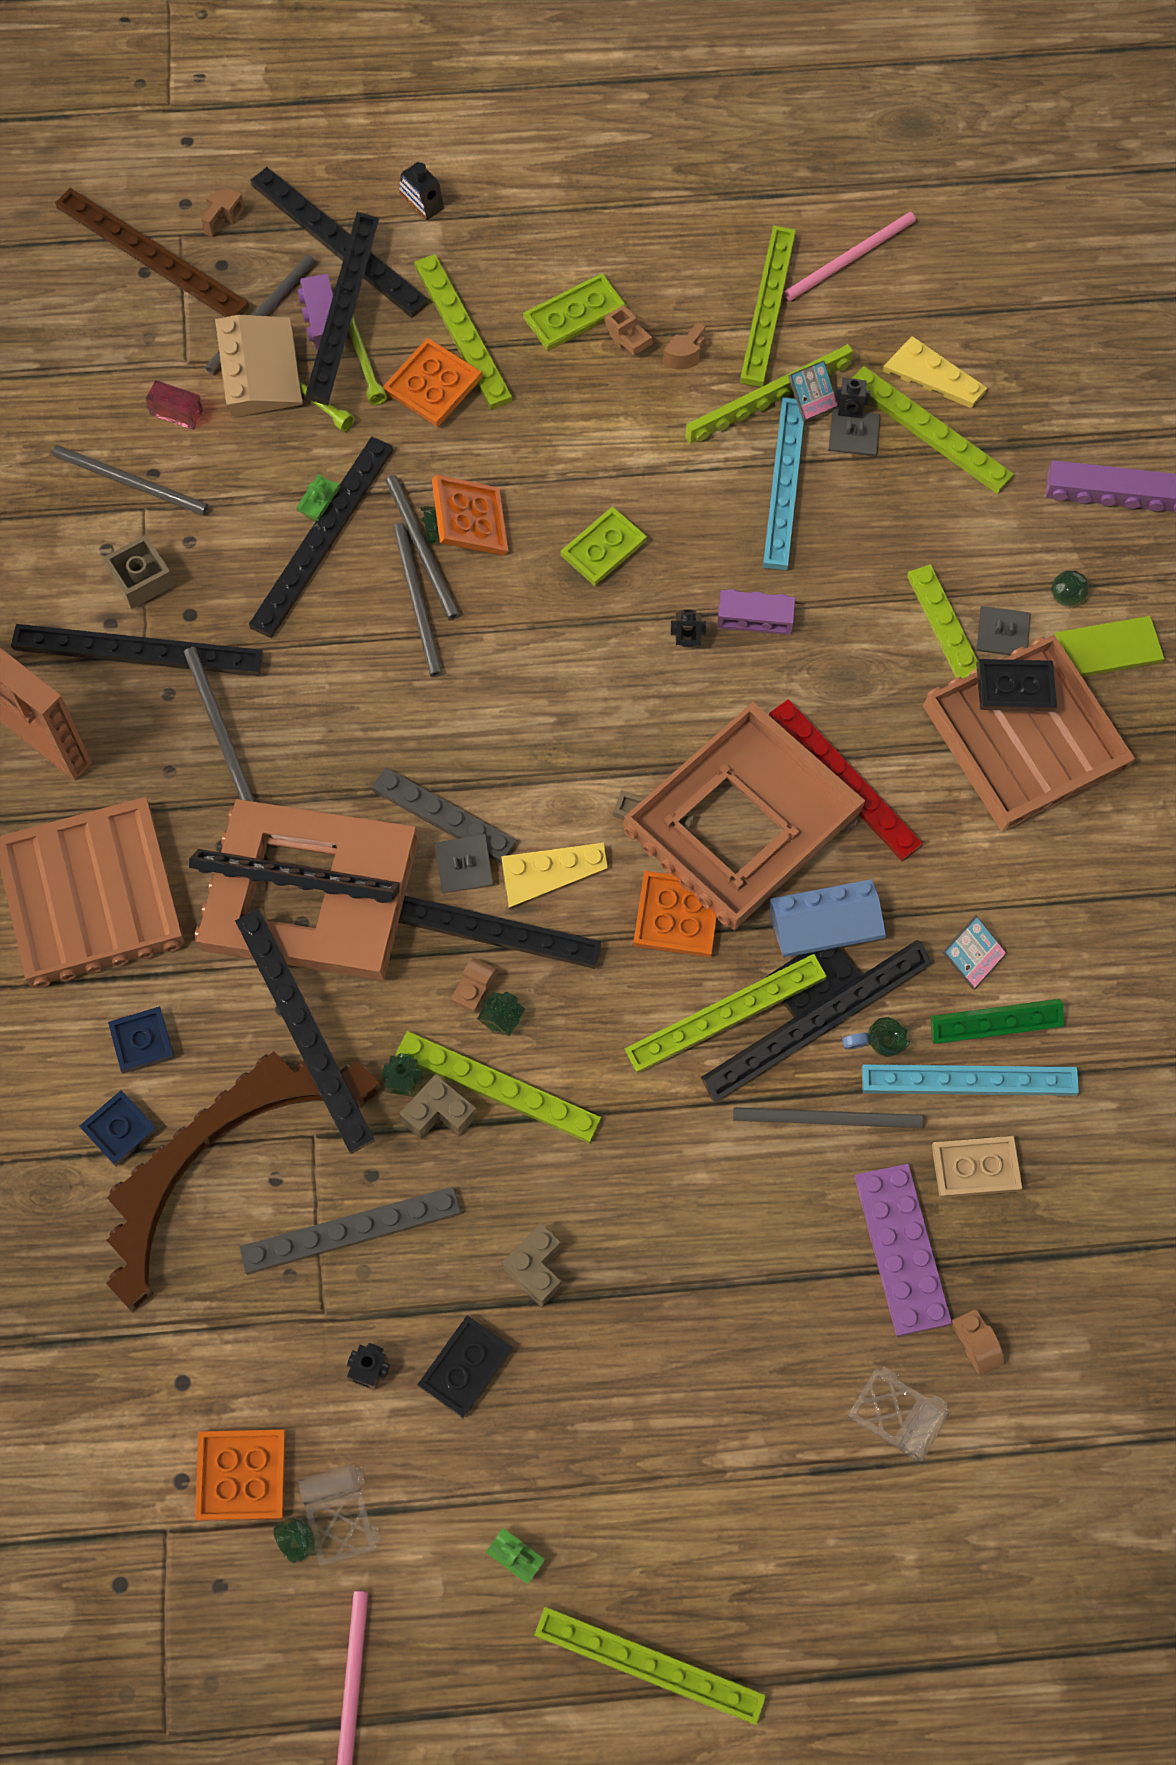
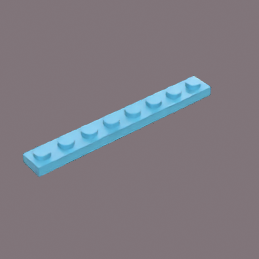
M782 397L763 568L787 570L804 423L796 399Z
M862 1065L863 1093L1077 1096L1079 1093L1077 1067Z

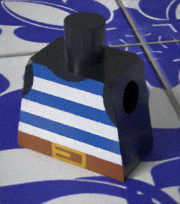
M417 162L401 173L400 194L426 221L444 209L440 184L426 169L424 163Z

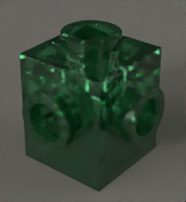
M492 992L486 999L477 1019L493 1033L510 1036L513 1029L520 1022V1017L525 1008L517 1002L518 998L509 992H504V994Z
M399 1053L398 1057L390 1056L389 1063L384 1064L382 1078L386 1079L385 1089L387 1093L414 1097L416 1084H421L423 1069L419 1068L418 1060L414 1059L412 1055Z

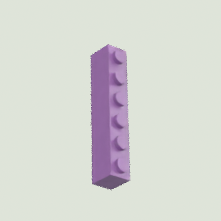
M1052 460L1047 472L1046 498H1052L1057 501L1070 500L1078 501L1079 503H1097L1104 506L1115 505L1124 506L1129 509L1143 508L1150 509L1151 511H1170L1176 513V474Z

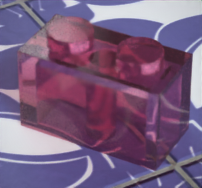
M155 380L146 397L150 415L194 430L203 413L200 395Z

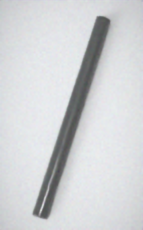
M306 255L252 316H268L316 263L314 258ZM219 351L205 365L207 372L212 375L221 367Z
M56 445L53 449L52 455L56 458L203 516L208 511V504L59 445Z
M391 475L386 478L389 490L448 620H454L459 617V612L396 475Z
M397 523L393 526L429 674L430 677H438L442 674L405 524Z
M195 647L187 648L184 650L185 657L240 800L255 802Z
M733 1107V1121L921 1129L923 1125L922 1115Z

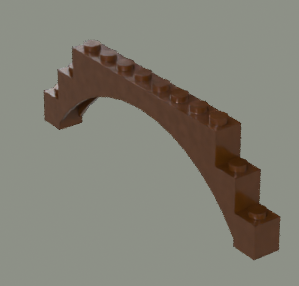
M274 1051L270 1055L262 1056L252 1071L240 1075L235 1081L236 1085L229 1091L224 1090L215 1098V1103L212 1106L199 1111L195 1115L194 1121L188 1127L180 1128L173 1135L174 1139L166 1146L161 1145L158 1147L148 1162L136 1166L131 1172L132 1176L124 1183H117L110 1190V1195L106 1198L127 1222L124 1225H117L110 1232L107 1242L127 1265L124 1268L119 1267L109 1276L110 1280L106 1284L132 1313L154 1294L149 1288V1264L157 1224L169 1196L189 1166L214 1141L250 1118L291 1104L324 1101L304 1061L297 1068L298 1071L294 1073ZM358 1060L353 1064H347L341 1069V1073L360 1108L381 1091L379 1082Z

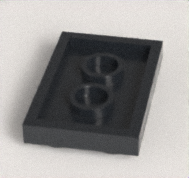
M979 659L976 662L980 710L1055 711L1057 709L1052 660Z
M839 947L800 954L768 975L770 976L812 954L816 956L827 976L826 980L782 1001L793 1017L798 1016L861 976Z
M467 1315L417 1386L464 1419L513 1350V1347Z

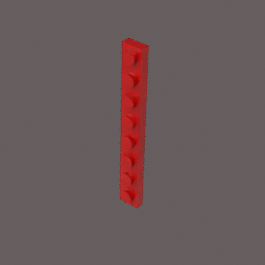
M789 699L769 713L773 720L865 800L862 812L858 815L902 862L921 848L923 843Z

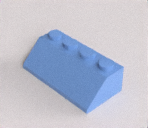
M872 879L770 899V920L783 958L883 939L886 936L880 900Z

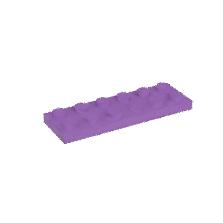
M904 1164L856 1174L854 1178L896 1337L950 1326L952 1322L909 1165Z

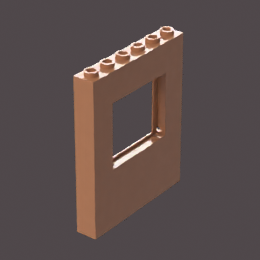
M0 648V722L75 781L92 764V761L62 696Z
M752 702L625 815L623 830L630 839H636L642 845L647 855L650 857L654 856L660 861L662 868L668 874L673 873L685 890L692 891L698 897V901L702 906L713 910L723 925H729L735 930L860 814L865 800L758 705ZM725 779L783 830L736 874L679 823L685 815Z
M236 799L234 808H230L228 813L229 825L227 831H224L221 843L223 847L221 853L263 859L267 844L335 855L331 871L400 882L398 895L392 902L379 903L375 899L370 898L355 899L341 893H325L316 928L265 920L287 965L384 981L419 841L416 827ZM215 872L214 878H211L209 881L208 900L202 906L201 914L203 918L201 925L197 926L195 931V941L202 951L253 959L235 920L249 913L257 882L250 881L246 877H226L222 873Z

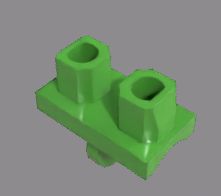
M318 474L313 483L307 486V492L296 507L297 511L306 515L308 519L315 522L316 520L319 521L340 489V484L329 481Z
M502 1528L486 1551L489 1556L527 1585L545 1561L543 1557L504 1528Z

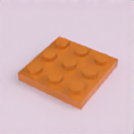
M427 337L385 383L383 388L387 395L434 426L439 427L483 376L481 371Z
M436 474L432 478L440 543L504 556L508 552V544L499 487Z
M644 871L633 947L711 958L717 914L710 908L707 909L702 906L698 901V897L692 891L685 890L675 875Z
M286 1431L198 1432L195 1521L284 1519Z

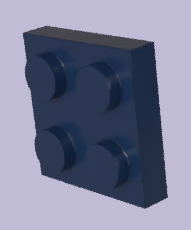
M160 1006L108 1022L122 1074L175 1058Z
M122 1090L79 1126L115 1167L158 1131Z

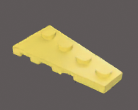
M912 336L883 366L882 372L889 375L891 372L901 376V380L906 382L914 381L921 384L923 389L932 392V390L943 393V397L969 408H972L987 390V387Z
M604 843L502 856L501 862L508 909L606 870L607 861Z

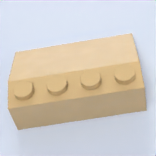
M235 315L215 319L226 405L233 418L303 405L290 317Z

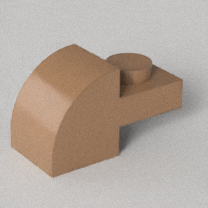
M223 189L210 194L206 198L208 210L203 213L201 219L204 233L213 237L224 221L232 225L245 209L241 193L230 189Z
M624 305L604 316L607 329L620 349L625 347L633 355H636L653 344L652 337L638 325L637 317Z
M697 322L685 338L676 334L664 349L663 364L677 370L688 369L699 362L700 350L706 341V337H704L705 326Z
M472 958L462 972L463 977L450 999L451 1003L475 1014L484 995L491 988L499 970L476 958Z
M976 1309L951 1320L954 1331L965 1347V1354L979 1376L1004 1365V1357L998 1339L991 1326L985 1324Z

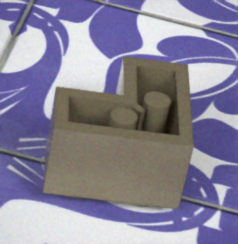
M435 1074L399 1113L401 1123L420 1139L439 1120L460 1137L477 1118V1111L471 1103Z
M540 1223L502 1262V1270L542 1308L561 1289V1281L545 1266L561 1249V1242Z

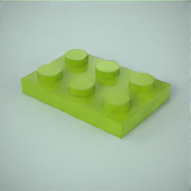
M612 506L560 551V556L590 583L596 586L646 543L647 536Z

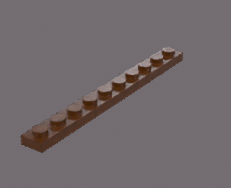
M69 188L55 202L57 209L222 316L242 315L249 308L246 300L72 188Z

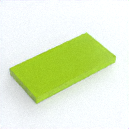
M601 273L524 312L523 318L545 349L549 351L604 323V316L622 305L627 308V305L604 274Z
M1151 616L1059 631L1054 634L1082 677L1153 665L1164 661Z

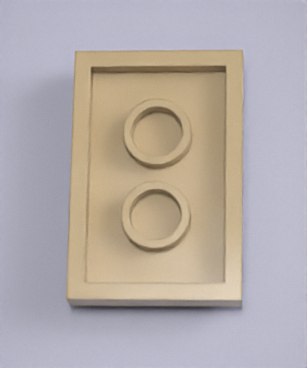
M1014 1136L933 1142L932 1151L939 1198L1019 1192L1022 1190Z

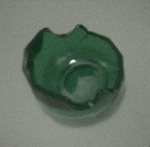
M422 506L421 511L424 512V517L421 520L425 524V539L428 544L439 543L436 509L433 506Z
M1067 570L1055 577L1051 592L1054 600L1061 605L1077 607L1080 603L1087 601L1090 586L1085 575L1078 571Z
M890 1017L879 1018L869 1028V1044L881 1056H897L910 1044V1041L907 1040L908 1030L895 1019Z
M291 1517L273 1528L276 1543L290 1562H302L314 1552L315 1535L312 1528L305 1521Z

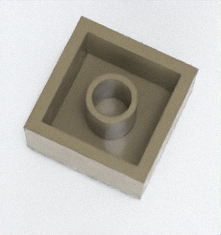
M147 535L103 557L108 574L131 609L175 586L170 570Z

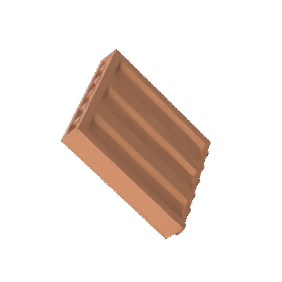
M1055 635L1046 639L1041 637L1031 644L1032 646L1026 649L1020 647L1013 651L1011 656L1005 658L1008 660L1053 661L1057 709L1055 711L980 710L977 668L963 679L961 677L953 679L947 687L942 689L940 687L934 688L927 694L928 697L923 704L925 711L1001 832L1126 770L1135 760Z
M146 797L0 836V870L25 980L31 988H43L50 985V982L57 980H72L76 975L86 972L89 974L97 973L102 968L111 965L122 966L127 964L129 960L137 958L148 959L155 953L162 951L173 952L178 950L180 946L186 945L151 807Z

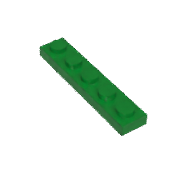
M1061 999L930 1016L931 1040L934 1044L1064 1027V1003Z

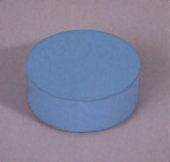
M868 1033L854 1034L842 1039L844 1049L846 1050L861 1048L870 1043Z

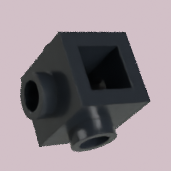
M843 378L842 386L836 388L835 402H839L838 416L862 418L863 407L869 404L870 391L866 390L867 380Z
M692 609L676 612L675 620H671L670 635H675L676 645L683 647L701 646V636H706V621H702L701 613H696Z
M368 1343L367 1347L359 1345L357 1351L353 1350L347 1362V1366L350 1367L347 1374L348 1380L375 1391L379 1380H385L390 1368V1364L387 1363V1355L383 1353L384 1349L375 1344ZM367 1363H372L370 1367H365Z

